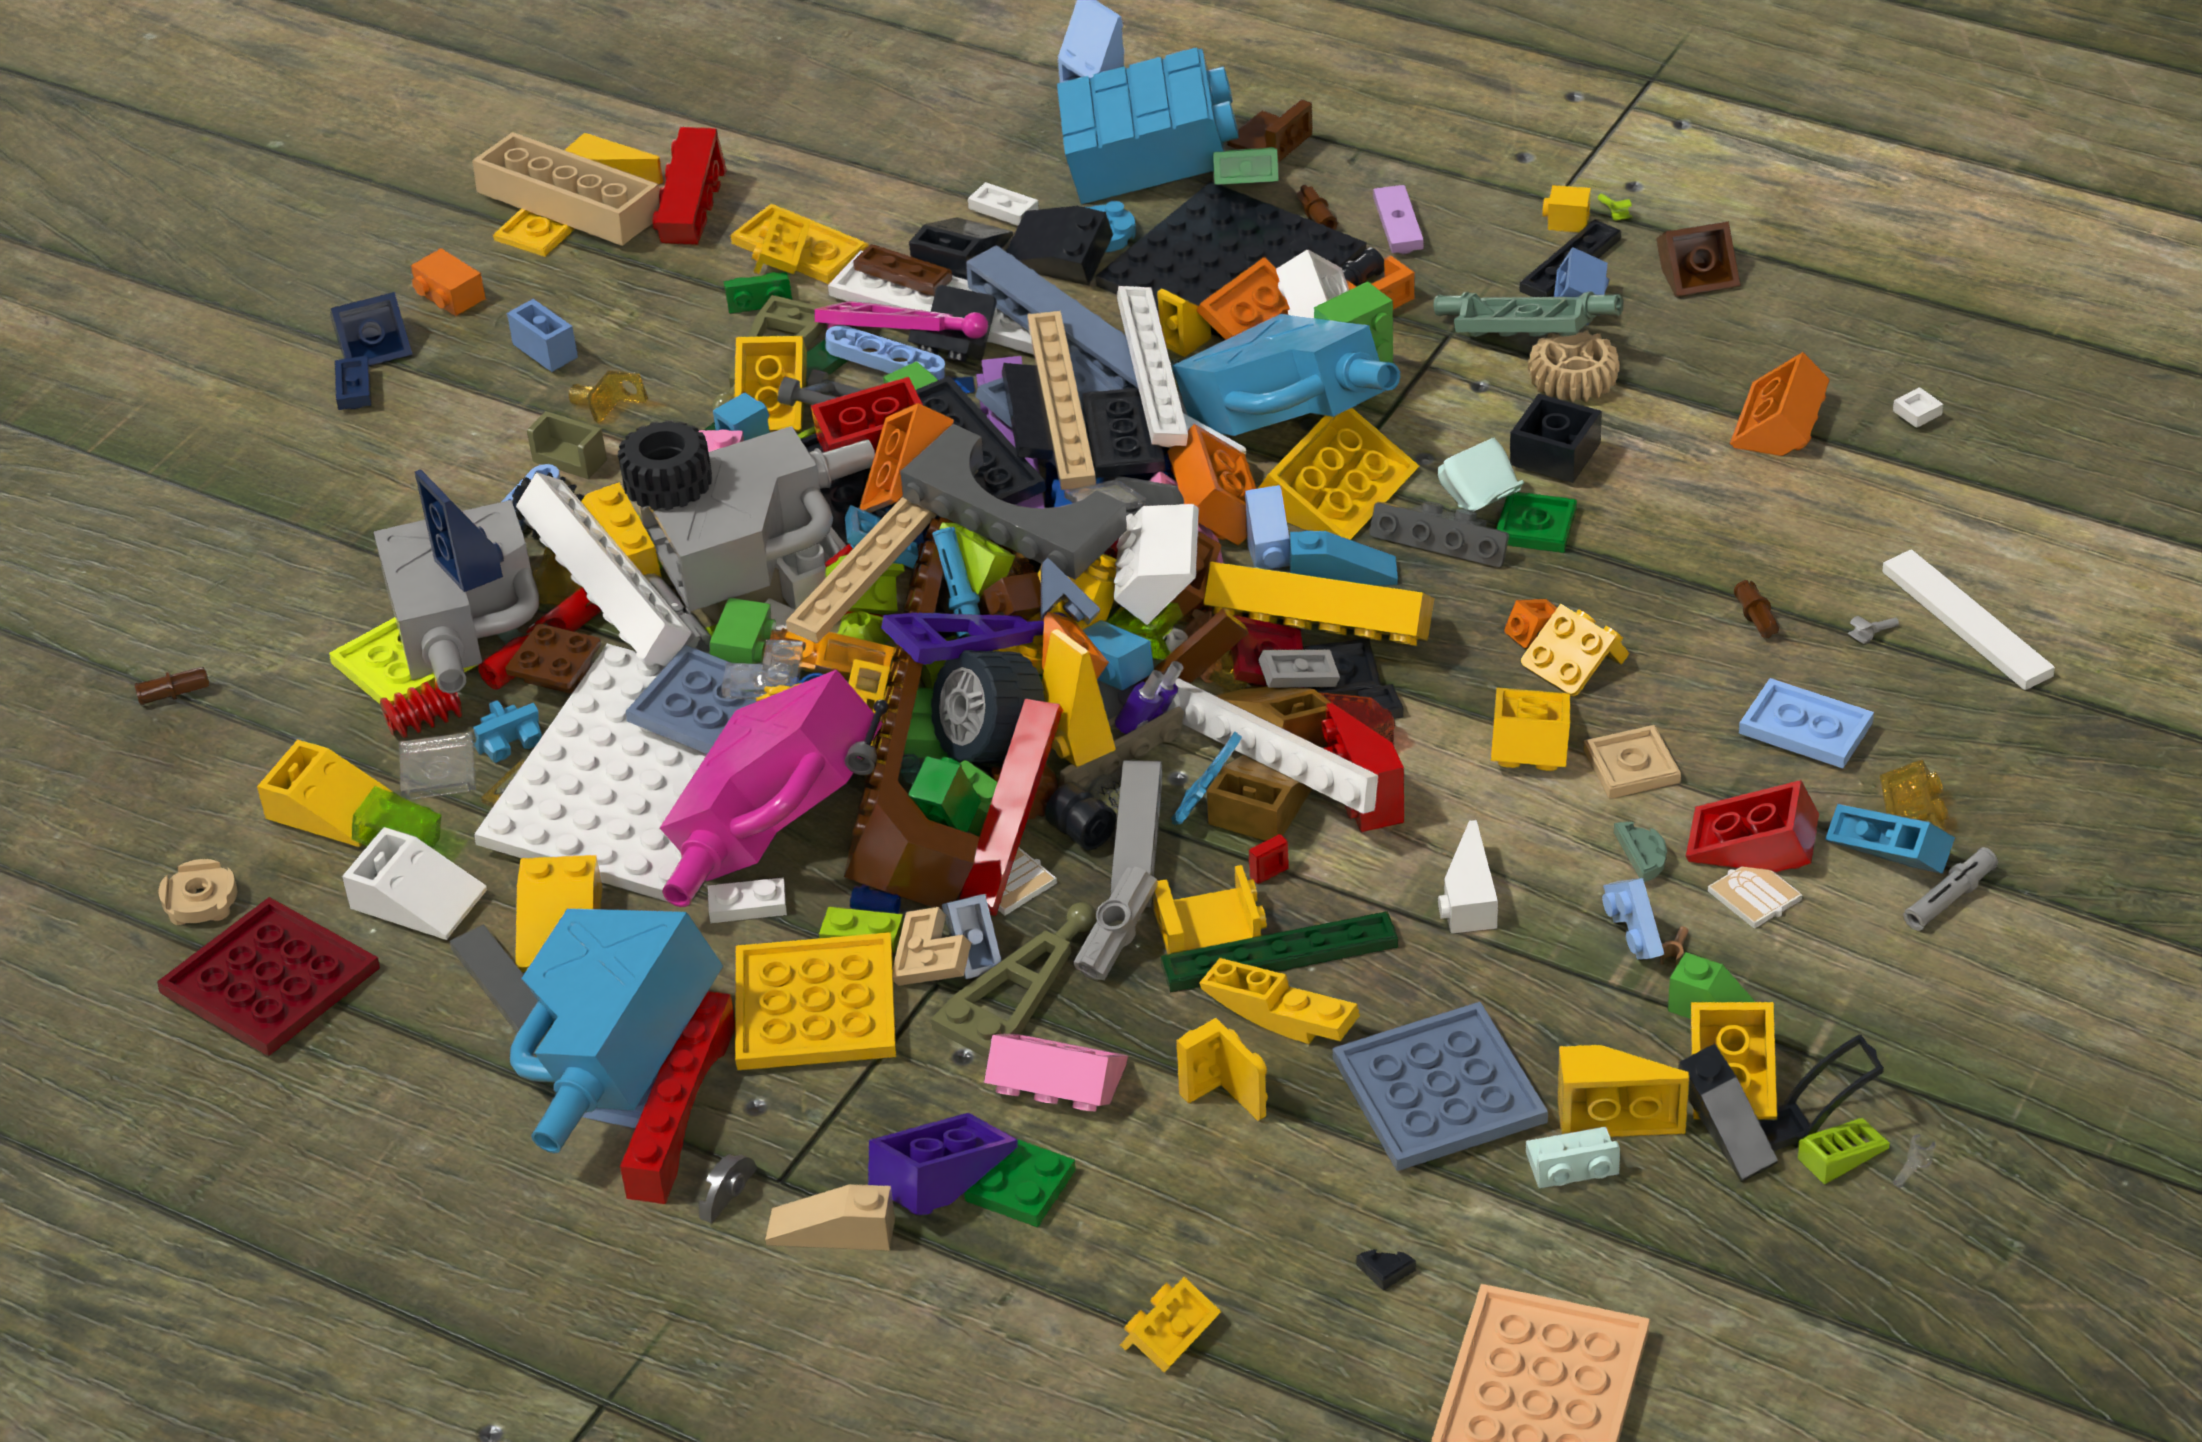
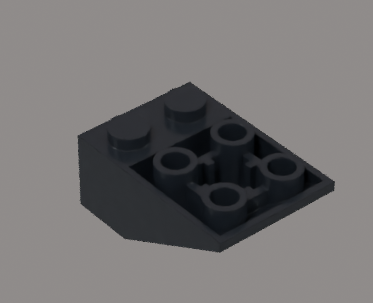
M959 217L924 224L909 241L910 257L952 270V276L967 280V261L996 245L1002 249L1013 236V231Z

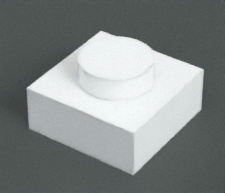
M1919 387L1894 400L1893 412L1917 428L1941 416L1943 403Z

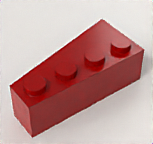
M680 127L677 139L672 141L671 163L666 164L665 187H661L659 191L660 206L659 210L653 214V228L658 230L661 243L698 245L707 223L706 211H711L714 205L713 192H719L721 186L718 178L719 176H725L727 168L716 128Z

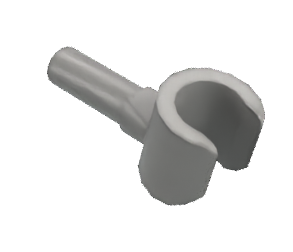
M1855 616L1850 624L1856 628L1849 632L1848 635L1863 644H1867L1872 640L1875 633L1897 627L1899 621L1897 618H1891L1870 623L1860 616Z

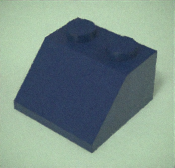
M395 292L331 308L330 317L344 359L368 356L369 365L373 366L413 355Z

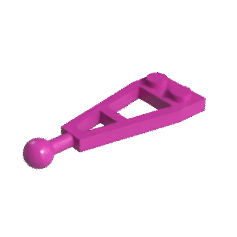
M853 301L815 309V322L827 323L828 329L836 325L931 331L947 329L963 331L966 336L972 339L983 337L988 330L986 317L977 312L970 313L965 318L952 317V314Z

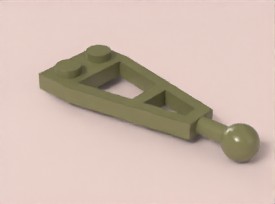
M772 295L757 314L747 337H762L767 327L796 333V336H803L805 347H807L819 336L827 323L815 322V309L821 308V306ZM735 365L729 376L731 389L728 393H721L715 397L712 404L713 410L734 399Z
M1086 902L1073 904L1067 911V922L1055 934L1046 930L957 992L931 1018L932 1030L987 1059L989 1058L992 1035L1021 1034L1070 956L1071 946L1069 941L1078 932L1085 933L1094 927L1097 921L1094 907ZM1046 951L1051 953L1039 974L1025 967ZM1007 979L1028 989L1008 1021L974 1004Z

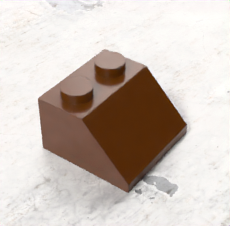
M1729 221L1666 231L1656 238L1662 272L1675 297L1741 286Z

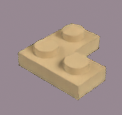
M939 907L906 912L893 964V981L898 986L964 976L971 942L964 935L941 938L946 914Z

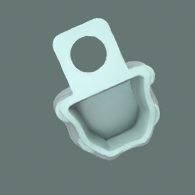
M1491 438L1443 461L1444 464L1438 467L1439 481L1445 490L1456 500L1458 507L1473 512L1520 491L1521 486L1524 484L1523 480L1517 481L1505 450L1495 438Z

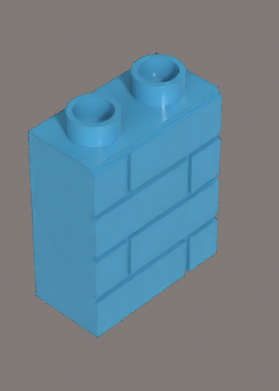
M1196 47L1165 55L1166 58L1164 59L1158 57L1129 65L1130 68L1125 69V66L1093 74L1091 78L1088 75L1058 83L1065 156L1081 205L1214 171L1213 152H1225L1224 142L1239 138L1231 105L1233 98L1225 67L1222 66L1208 70L1203 49L1198 50Z

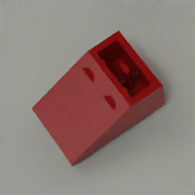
M1332 702L1327 703L1326 720L1321 722L1322 732L1327 742V747L1323 749L1378 775L1375 810L1363 814L1345 805L1349 819L1355 818L1361 832L1404 823V766L1393 743Z

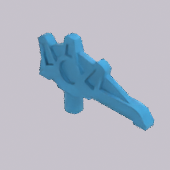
M1234 731L1226 745L1202 776L1194 782L1191 788L1186 790L1181 805L1171 817L1174 825H1180L1206 793L1224 763L1242 739L1241 735Z

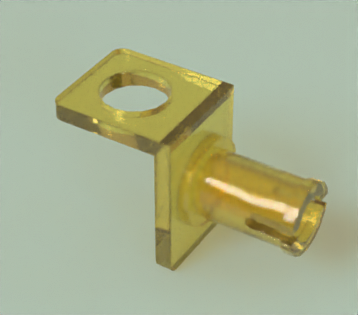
M607 371L595 386L575 383L569 390L571 404L589 405L596 423H601L619 401L646 403L648 401V395L642 378L638 373ZM622 381L631 382L636 387L637 394L628 392L623 387Z

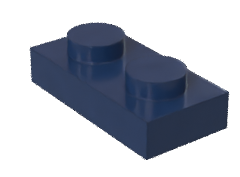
M368 356L335 360L338 410L359 409L364 406H371Z

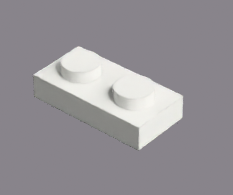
M986 182L968 198L969 209L1014 225H1019L1025 211L1039 210L1038 200Z
M784 877L708 886L710 923L787 915Z

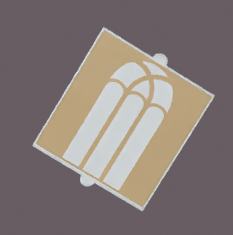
M1018 848L998 910L1003 915H1007L1057 884V878L1041 866L1039 859L1034 860L1021 848Z
M1740 867L1736 870L1730 869L1728 875L1708 886L1709 893L1754 929L1775 916L1781 917L1783 911L1802 900V894L1772 870Z

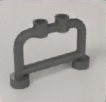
M814 369L808 379L807 387L800 388L799 380L784 377L778 392V403L791 407L795 405L796 401L814 405L836 398L828 396L829 394L841 397L863 389L828 380V373Z

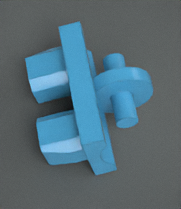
M498 700L489 703L491 714L480 718L482 724L473 727L476 737L474 744L479 755L486 753L494 763L502 761L511 755L509 742L519 739L524 749H531L542 738L538 709L534 702L518 709L515 705L503 709Z

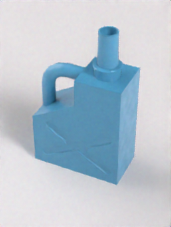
M1279 314L1172 365L1187 415L1218 433L1232 436L1308 413L1335 416L1384 391L1393 390L1400 381V371L1395 364L1379 361L1369 325Z
M567 909L523 975L522 980L538 1002L516 1034L510 1047V1064L521 1078L536 1082L554 1083L556 1095L532 1133L534 1143L541 1149L550 1153H558L585 1112H593L596 1108L635 1110L707 994L723 965L687 912ZM549 1029L548 1033L546 1034V1036H545L544 1039L542 1040L543 1036L545 1035V1033H546L547 1030Z

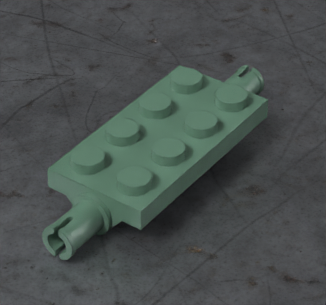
M1592 291L1583 293L1579 297H1482L1481 299L1477 293L1464 292L1462 295H1438L1435 297L1433 304L1434 312L1437 316L1459 315L1454 319L1455 331L1469 332L1470 336H1481L1488 332H1498L1500 336H1511L1518 332H1528L1529 336H1542L1548 332H1559L1560 336H1572L1578 334L1579 330L1586 324L1591 323L1597 315L1620 316L1619 314H1622L1624 306L1623 298L1620 294L1595 295Z

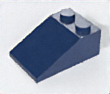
M421 469L415 471L434 561L463 592L502 578L503 574L500 563L504 561V557L497 542L492 543L487 538L484 529L481 526L477 527Z

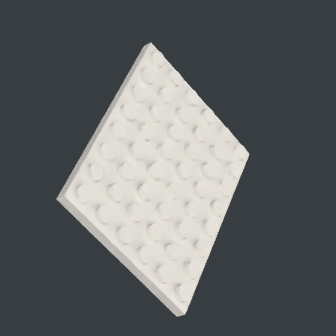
M607 643L475 832V843L478 846L519 858L597 855L603 883L668 902L663 896L662 890L682 857L677 847L659 827L707 754L627 722L626 710L666 666L656 663L654 666H649L636 657V651Z

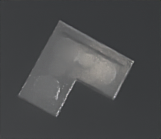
M767 640L763 664L726 663L722 682V699L756 700V697L766 694L764 691L765 686L776 687L785 685L792 687L798 684L804 652L803 641Z

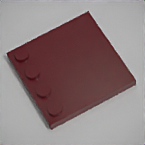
M268 897L158 980L157 985L160 994L265 1055L270 1056L378 971L380 965L377 956Z

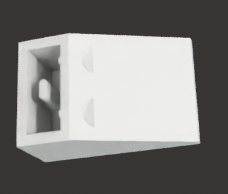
M383 827L342 876L350 909L445 940L449 938L487 891L485 884L417 837Z

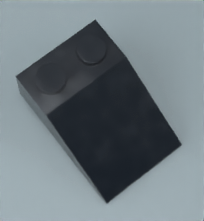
M1076 205L1025 211L1006 252L1013 255L1015 259L1034 270L1037 274L1089 286L1113 237V232L1106 212Z

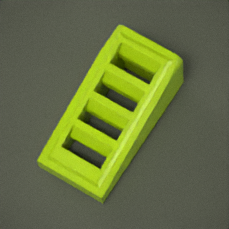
M1860 1118L1801 1139L1799 1141L1798 1160L1825 1185L1889 1149L1890 1143L1866 1120ZM1861 1133L1870 1142L1866 1143L1863 1139H1861L1858 1136V1134ZM1851 1139L1857 1146L1853 1147L1847 1140ZM1840 1145L1844 1150L1840 1151L1837 1146Z

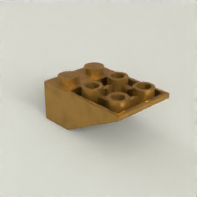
M1254 686L1216 695V697L1319 747L1327 746L1321 722L1326 720V704L1331 702L1314 689Z
M1242 755L1222 767L1207 790L1208 824L1264 841L1279 834L1283 836L1313 788L1246 755Z

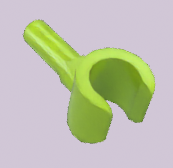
M1603 193L1598 195V200L1611 210L1614 221L1632 218L1628 207H1632L1630 199L1615 201Z

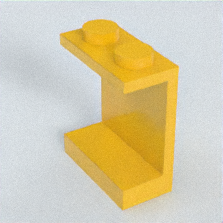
M1242 865L1235 866L1234 889L1173 900L1167 879L1158 881V886L1152 895L1153 910L1167 954L1261 936V929L1267 928L1263 906H1256L1255 904L1257 902V891L1254 880H1247Z

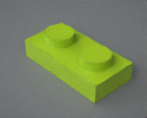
M828 907L819 932V938L891 932L892 952L895 953L904 923L903 914Z

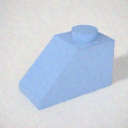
M1280 485L1246 490L1247 546L1254 567L1267 570L1290 566V538Z

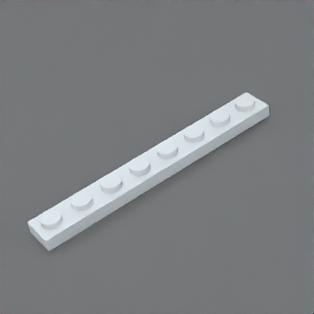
M1118 286L1117 300L1151 443L1163 447H1172L1174 445L1186 446L1188 432L1152 289L1150 287Z
M1177 678L1175 684L1178 687V693L1167 709V712L1180 706L1184 711V725L1226 745L1235 731L1242 736V739L1234 750L1363 814L1375 810L1377 774Z

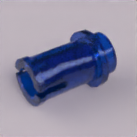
M863 884L861 887L855 886L850 898V908L856 910L899 914L901 907V897L899 895L871 890L866 884Z

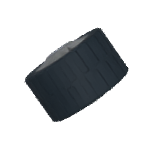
M964 650V652L959 654V658L946 660L933 686L931 718L935 729L934 733L943 751L953 760L958 762L966 760L970 763H1001L1006 758L1025 699L1045 702L1044 688L1037 669L1033 667L1032 662L1027 657L1017 652Z

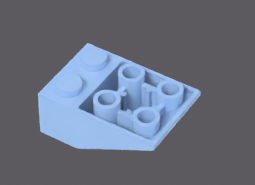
M1077 0L1058 56L1060 83L1088 75L1091 78L1093 74L1124 66L1123 22L1121 16L1097 0Z

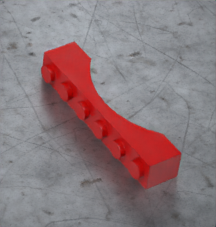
M707 992L661 1066L620 1165L626 1199L666 1204L678 1174L685 1131L697 1092L710 1067L718 1058L725 1055L735 1031V1017L731 994Z

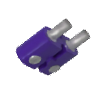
M1173 661L1165 675L1160 671L1153 670L1146 683L1142 682L1136 685L1115 719L1116 727L1124 734H1128L1167 713V709L1178 693V687L1175 682L1183 670V665Z

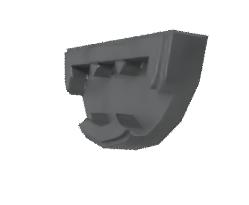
M729 1154L716 1164L706 1180L712 1183L706 1202L703 1200L699 1201L700 1219L712 1223L731 1199L742 1192L747 1180L757 1170L753 1159L741 1154L737 1156Z

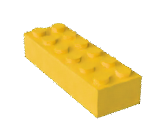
M1210 562L1204 605L1214 608L1213 614L1218 613L1224 608L1233 616L1242 617L1244 613L1249 614L1248 618L1277 624V619H1284V625L1304 630H1311L1312 624L1319 625L1318 630L1325 631L1326 633L1346 635L1347 629L1354 630V635L1360 636V638L1381 641L1382 634L1390 635L1389 640L1395 641V643L1417 646L1418 640L1428 641L1434 598L1422 592Z

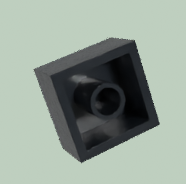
M1538 393L1510 432L1511 466L1574 483L1601 444L1602 411Z

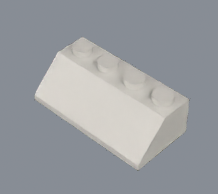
M1194 504L1143 506L1135 515L1129 514L1126 516L1127 531L1119 537L1117 544L1118 555L1115 563L1117 567L1114 579V600L1146 625L1196 578L1199 508Z

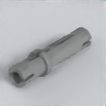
M1981 847L1963 864H1955L1949 870V875L1904 911L1903 917L1906 923L1912 929L1921 931L1925 925L1947 909L1961 895L1974 891L1978 886V881L1997 867L1998 859L1990 849Z

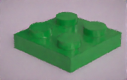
M1017 1139L1018 1147L965 1191L964 1199L968 1203L1038 1228L1076 1171L1075 1159Z

